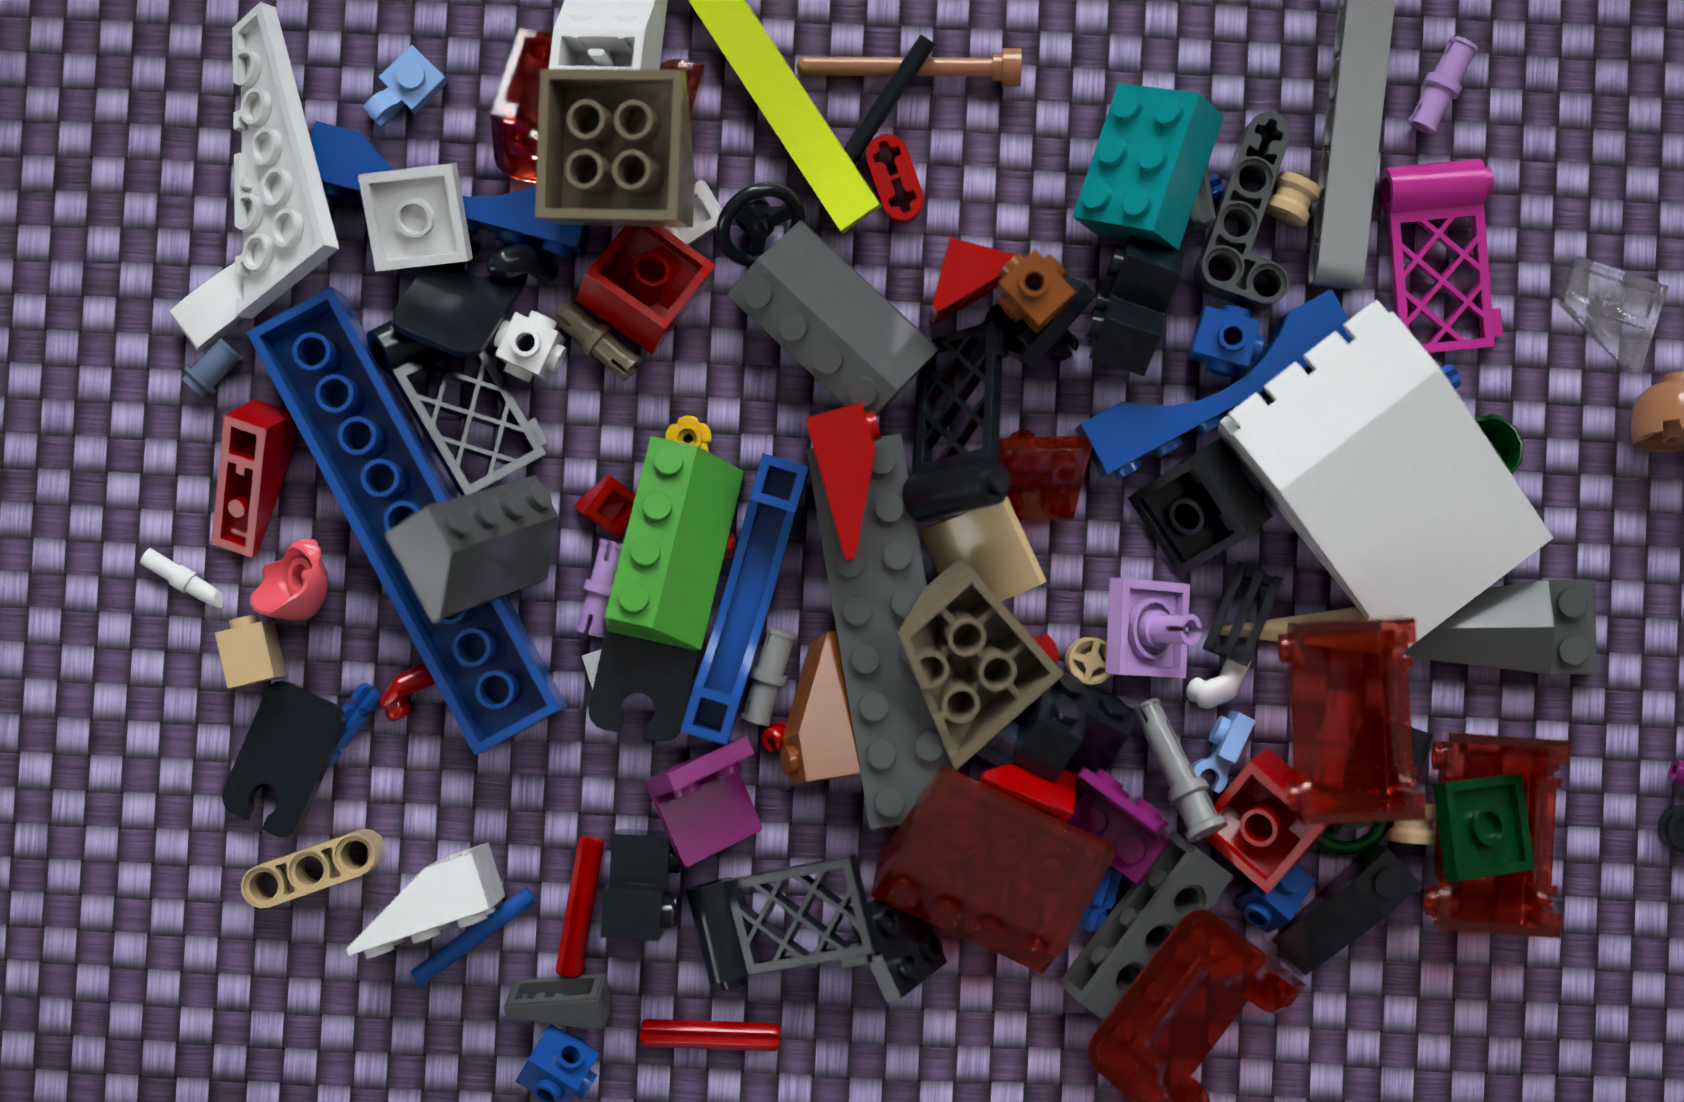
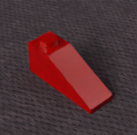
M254 399L224 414L211 544L250 558L258 555L293 455L296 424L287 409Z
M862 402L805 418L845 562L855 560L876 450L874 442L882 440L875 412L865 414Z

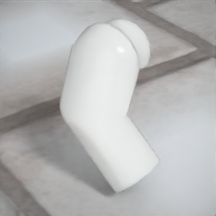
M1226 659L1218 677L1207 681L1199 677L1192 679L1186 689L1187 698L1191 702H1197L1199 708L1205 709L1231 701L1237 695L1251 661L1248 667Z

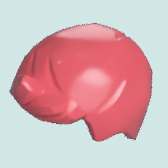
M310 538L297 539L286 549L284 558L266 564L262 569L263 581L252 592L250 605L259 614L278 619L303 621L315 616L327 597L329 587L328 572L322 561V550L318 546V541Z

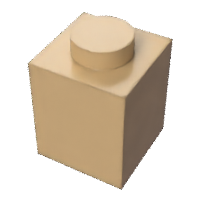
M257 614L229 620L230 629L215 632L227 689L244 687L287 676L275 621L259 622Z

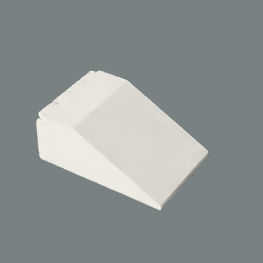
M1375 300L1342 325L1346 333L1353 340L1352 342L1347 344L1338 332H1332L1303 355L1304 360L1313 370L1312 373L1308 375L1297 362L1292 363L1263 386L1268 395L1273 399L1274 402L1268 406L1262 397L1255 392L1220 420L1217 434L1396 656H1399L1552 540L1553 536L1441 368L1393 311L1388 313L1382 304Z

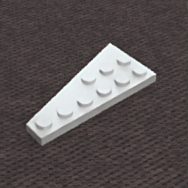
M259 2L232 28L233 83L241 86L240 110L233 112V130L241 132L242 153L234 154L235 226L243 230V252L235 257V274L243 276V298L236 299V316L253 319L339 249L276 7L263 2Z

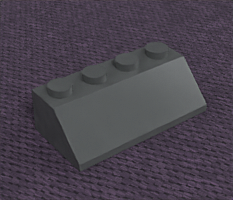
M802 220L796 223L764 252L727 294L845 406L862 402L865 414L874 411L876 418L879 417L939 350L929 338Z
M534 475L426 506L385 533V536L432 623L541 583L547 579L559 516L552 505L549 491L540 483L538 477Z

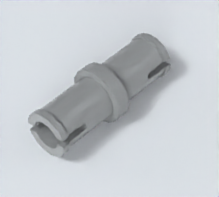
M767 627V634L757 667L752 666L749 676L753 678L744 711L741 714L742 719L763 726H770V719L780 686L786 685L788 677L784 675L793 642L797 636L773 627Z

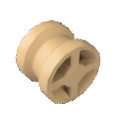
M1282 171L1275 181L1277 190L1274 195L1269 197L1265 212L1283 223L1296 227H1305L1310 218L1308 209L1312 203L1319 200L1322 189L1315 182L1302 175Z
M1083 637L1075 640L1069 645L1065 653L1064 663L1067 672L1079 678L1084 684L1096 685L1106 681L1112 675L1105 674L1107 642L1100 638Z
M1406 801L1390 802L1389 812L1394 816L1393 826L1388 830L1389 841L1421 845L1437 844V833L1433 830V819L1437 817L1435 804Z

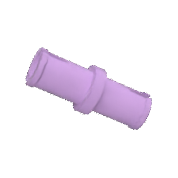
M1460 36L1450 37L1435 71L1429 72L1423 82L1426 88L1414 112L1407 121L1411 127L1426 134L1431 133L1434 135L1436 133L1437 126L1451 99L1457 98L1462 90V86L1459 83L1473 56L1479 49L1475 43Z
M600 539L591 579H586L583 588L587 590L576 630L582 633L589 632L588 635L604 638L607 627L604 617L623 544Z

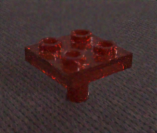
M1019 430L1012 433L1008 438H999V461L1007 469L1010 476V487L1007 497L1019 521L1074 519L1091 452V445L1087 435L1036 437L1029 430Z

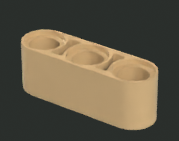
M361 829L269 860L247 871L241 882L242 895L245 901L253 907L260 909L269 908L359 877L378 867L384 860L386 853L385 842L375 831ZM355 840L362 842L368 848L369 858L364 865L355 862L350 855V846ZM309 856L316 857L323 865L324 872L320 880L311 878L306 872L305 863ZM264 872L272 874L277 880L278 889L275 895L267 894L261 887L260 879Z

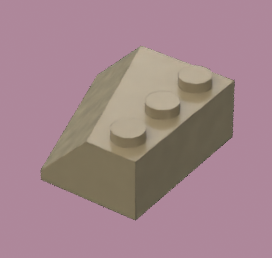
M960 557L923 589L897 633L955 771L1064 675L1061 669L983 580Z

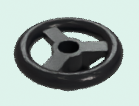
M764 182L742 189L730 198L719 214L716 223V239L720 250L732 262L751 267L767 251H764L766 237L774 231L775 226L791 219L789 231L799 221L802 220L805 223V210L801 199L793 190L779 183ZM764 197H775L784 201L785 204L770 206ZM733 218L740 229L746 232L750 238L747 252L738 249L730 238V227Z

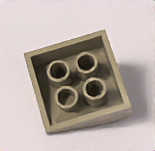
M540 69L535 218L554 225L693 228L695 175L686 72L684 70Z

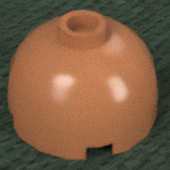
M1672 372L1661 376V383L1648 387L1636 398L1631 410L1630 420L1632 445L1636 444V449L1651 452L1684 451V372Z

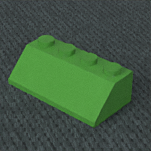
M654 436L650 437L604 617L609 632L699 652L702 651L726 545L743 481V470L698 446Z

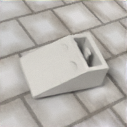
M564 0L553 28L549 69L660 70L668 0Z
M487 842L442 857L424 868L346 948L348 956L364 951L366 959L395 949V945L405 942L404 937L411 936L412 942L417 943L441 934V930L450 927L449 922L457 920L459 928L487 919V915L496 911L494 905L506 896L489 843Z

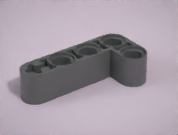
M1275 112L1258 114L1240 135L1223 184V194L1215 207V222L1207 230L1193 275L1195 284L1204 293L1258 311L1271 307L1283 298L1289 289L1288 273L1281 265L1250 254L1290 138L1288 122L1283 116ZM1262 130L1268 133L1267 141L1270 144L1264 149L1260 157H1256L1253 155L1259 149L1262 136L1258 133ZM1250 173L1254 175L1259 183V191L1248 192L1243 189L1239 183V174ZM1231 216L1239 219L1244 227L1243 236L1235 237L1228 234L1223 225L1224 217ZM1218 260L1227 266L1229 271L1227 281L1222 282L1212 278L1208 270L1209 261ZM1255 276H1265L1271 281L1273 285L1271 297H1263L1255 291L1253 286Z

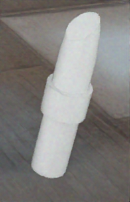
M149 548L143 554L140 564L169 581V585L182 593H189L202 602L222 608L224 603L222 593L197 577V573L184 565L179 566L152 548Z

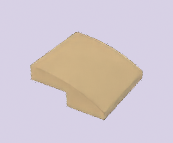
M1008 497L998 505L960 513L931 523L919 530L939 575L960 557L975 571L1000 601L1031 590L1047 581Z

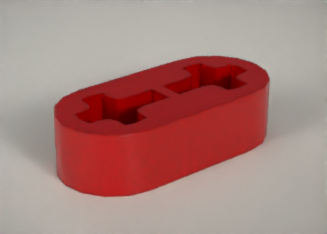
M891 134L879 135L868 145L866 151L867 169L886 218L893 223L907 224L915 220L921 213L923 192L903 140ZM887 146L890 153H899V156L894 159L896 174L889 176L885 163H876L874 159L879 157L881 147ZM900 183L903 194L905 196L913 195L915 200L910 202L908 212L902 213L899 206H890L889 203L895 199L893 184Z

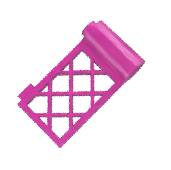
M1481 159L1387 167L1381 173L1380 197L1383 210L1387 216L1394 313L1408 330L1409 324L1419 312L1439 328L1426 344H1421L1427 353L1494 347V337L1503 336L1501 308L1492 309L1484 210L1487 196L1493 193L1494 176L1492 169L1485 167ZM1471 217L1472 238L1461 249L1443 232L1455 218ZM1443 220L1437 228L1429 222ZM1417 222L1431 234L1416 254L1402 243L1401 224ZM1436 240L1456 255L1441 275L1421 259ZM1472 249H1474V259L1468 255ZM1403 255L1410 260L1405 267ZM1462 261L1474 270L1476 275V284L1466 296L1447 281ZM1415 266L1435 281L1419 301L1406 291L1405 285L1406 276ZM1440 287L1460 302L1445 322L1425 307ZM1476 295H1477L1478 306L1475 305V304L1472 302V300L1476 297ZM1407 302L1414 307L1409 314L1407 310ZM1466 308L1479 318V339L1465 340L1450 328ZM1444 334L1453 340L1437 343Z

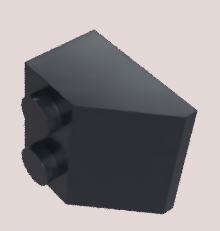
M1221 437L1127 497L1179 576L1245 539L1273 517Z

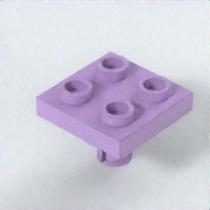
M1110 578L1105 674L1186 678L1188 645H1195L1201 637V633L1188 632V628H1202L1199 618L1194 614H1189L1190 584L1132 578Z

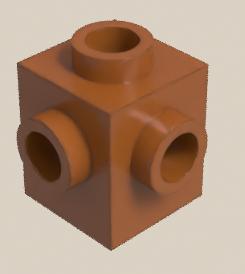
M1036 249L1026 258L1018 253L998 273L1002 277L998 282L997 289L1001 296L997 300L999 306L1013 321L1018 322L1022 318L1036 334L1073 302L1076 293L1064 280L1068 277L1064 267L1052 255L1048 254L1044 258ZM1032 285L1037 287L1039 290L1030 291L1026 287Z

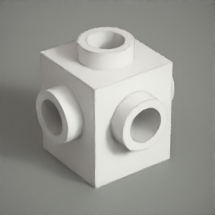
M531 310L528 317L515 312L511 321L504 320L494 340V346L498 347L495 356L506 363L503 371L528 383L532 376L547 382L550 373H556L560 368L567 350L563 346L566 339L558 331L554 330L557 322ZM527 335H531L535 340L534 347L530 351H521Z

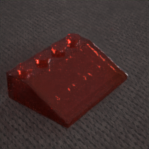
M942 765L880 853L871 897L1043 974L1067 945L1117 852V846Z

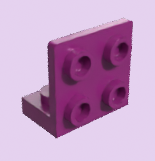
M747 736L730 741L727 745L721 744L644 780L678 862L683 868L689 867L762 830V824L739 773L741 766L738 761L755 754Z
M1083 767L1078 773V777L1086 785L1088 791L1074 808V814L1063 831L1140 887L1173 842V839L1165 829L1169 823L1162 818L1163 814L1144 799L1138 797L1135 803L1128 800L1130 795L1122 789L1123 785L1102 769H1099L1094 775Z

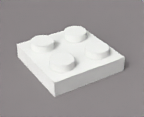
M457 163L358 175L375 272L465 262L473 259Z

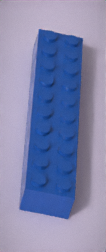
M331 286L247 331V335L474 755L476 756L492 749L567 708L565 700L508 595L432 623L386 538L385 533L426 506L455 497L389 375L375 360L367 341V335L346 296Z

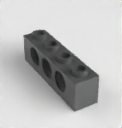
M1174 831L1170 834L1173 842L1140 887L1135 883L1131 885L1058 982L1081 1005L1117 1030L1135 1012L1139 1002L1157 978L1164 973L1169 962L1184 942L1192 936L1196 926L1214 902L1222 896L1224 889L1234 877Z

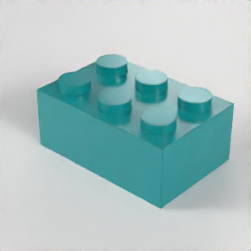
M1118 83L1072 217L1099 237L1128 241L1129 236L1133 235L1174 250H1179L1224 115L1200 93Z

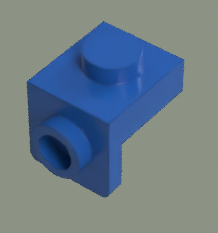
M1296 864L1268 895L1252 882L1248 889L1236 895L1232 904L1243 913L1245 919L1250 924L1269 933L1292 920L1316 879L1299 864Z

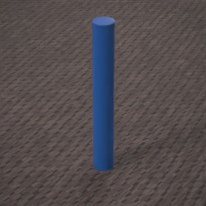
M526 886L497 907L495 912L487 915V919L475 923L412 969L411 975L416 983L423 986L535 904L537 899L533 892Z

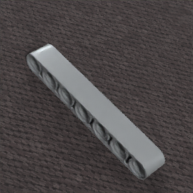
M1339 0L1318 180V186L1321 187L1322 193L1315 207L1308 269V281L1311 285L1358 290L1363 281L1395 0Z

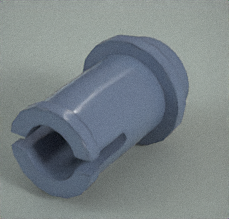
M219 337L217 342L192 368L189 366L185 368V371L188 373L182 378V381L202 398L209 392L214 395L217 392L214 389L217 383L243 357Z

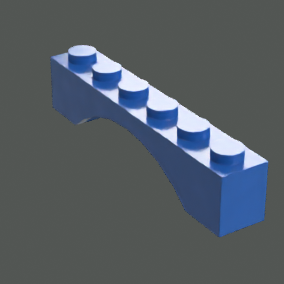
M315 121L311 143L325 196L335 200H342L343 194L359 197V204L363 206L358 175L395 169L384 160L363 133ZM536 184L524 190L499 196H462L468 233L471 235H478L479 229L497 233L496 240L506 244L515 245L524 243L525 240L542 244V252L560 258H569L570 252L580 255L584 253L591 225H554L535 218Z
M1330 289L1282 316L1258 362L1254 363L1236 382L1224 390L1198 401L1173 406H1145L1122 401L1081 423L1075 429L1101 477L1113 472L1118 480L1142 467L1138 458L1155 449L1158 457H1161L1183 445L1184 443L1180 435L1196 427L1199 434L1202 435L1217 427L1220 420L1223 419L1221 413L1236 405H1240L1255 392L1264 401L1267 400L1263 393L1265 390L1263 386L1294 362H1297L1305 371L1304 368L1309 365L1304 360L1303 355L1332 332H1338L1347 344L1352 342L1353 340L1342 326L1349 319L1333 290Z
M762 454L726 587L694 683L681 732L724 745L730 742L810 472L809 466Z

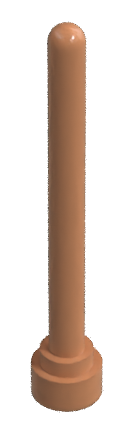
M1002 48V53H993V58L928 57L915 76L992 77V82H1001V86L1020 87L1021 48ZM802 57L798 60L796 67L798 72L804 76H893L905 57Z

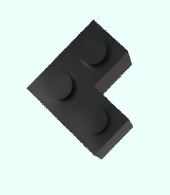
M1133 235L1129 236L1124 251L1115 248L1106 272V276L1113 279L1108 291L1099 289L1090 313L1092 318L1085 336L1093 340L1089 358L1145 376L1162 335L1164 314L1182 274L1183 252Z
M1064 673L1061 678L1022 711L1012 761L1054 782L1069 760L1095 773L1099 769L1106 771L1130 736L1133 709L1126 706L1118 697L1111 694H1103L1083 684L1076 676Z
M617 829L613 833L610 877L608 884L603 889L601 938L660 941L667 928L672 929L673 921H676L678 893L670 892L671 873L679 874L680 864L666 832Z

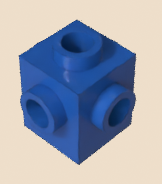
M1205 305L1198 315L1187 359L1207 364L1205 370L1216 375L1233 377L1234 372L1242 373L1249 367L1250 362L1257 363L1261 355L1265 336L1258 334L1261 320L1250 318L1251 312L1238 306L1223 305L1222 310ZM1224 337L1228 338L1232 342V345L1228 344L1224 340Z
M550 1023L515 1082L533 1092L540 1102H570L574 1096L583 1100L597 1077V1074L592 1072L590 1068L599 1053L590 1048L582 1038L569 1035Z

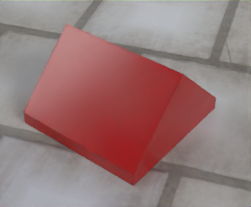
M950 237L928 317L932 326L998 289V282L1002 279L998 274L999 271L1016 254Z

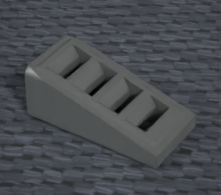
M601 973L580 975L579 977L561 976L515 980L504 1006L505 1016L577 1028L603 1030L606 1028L612 1006L607 975Z

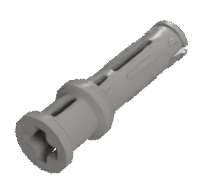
M1152 698L1140 703L1142 709L1139 706H1135L1133 708V716H1135L1170 787V790L1167 792V799L1170 805L1177 807L1188 829L1185 833L1188 842L1202 840L1225 828L1228 823L1224 816L1218 815L1207 793L1209 789L1207 780L1203 779L1202 776H1196L1165 714L1160 699Z

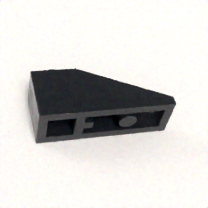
M1375 844L1370 849L1363 851L1271 940L1304 975H1307L1385 919L1421 883L1388 848Z

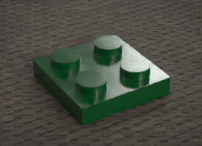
M1522 773L1432 783L1445 881H1462L1535 870Z

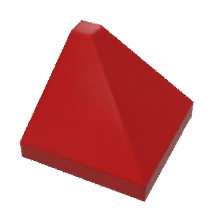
M608 474L578 499L574 507L618 539L628 526L636 494Z

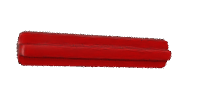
M581 836L577 842L556 964V973L565 977H579L583 971L604 848L603 839L598 837Z
M645 1019L640 1027V1042L644 1047L776 1051L780 1047L781 1028L777 1023Z

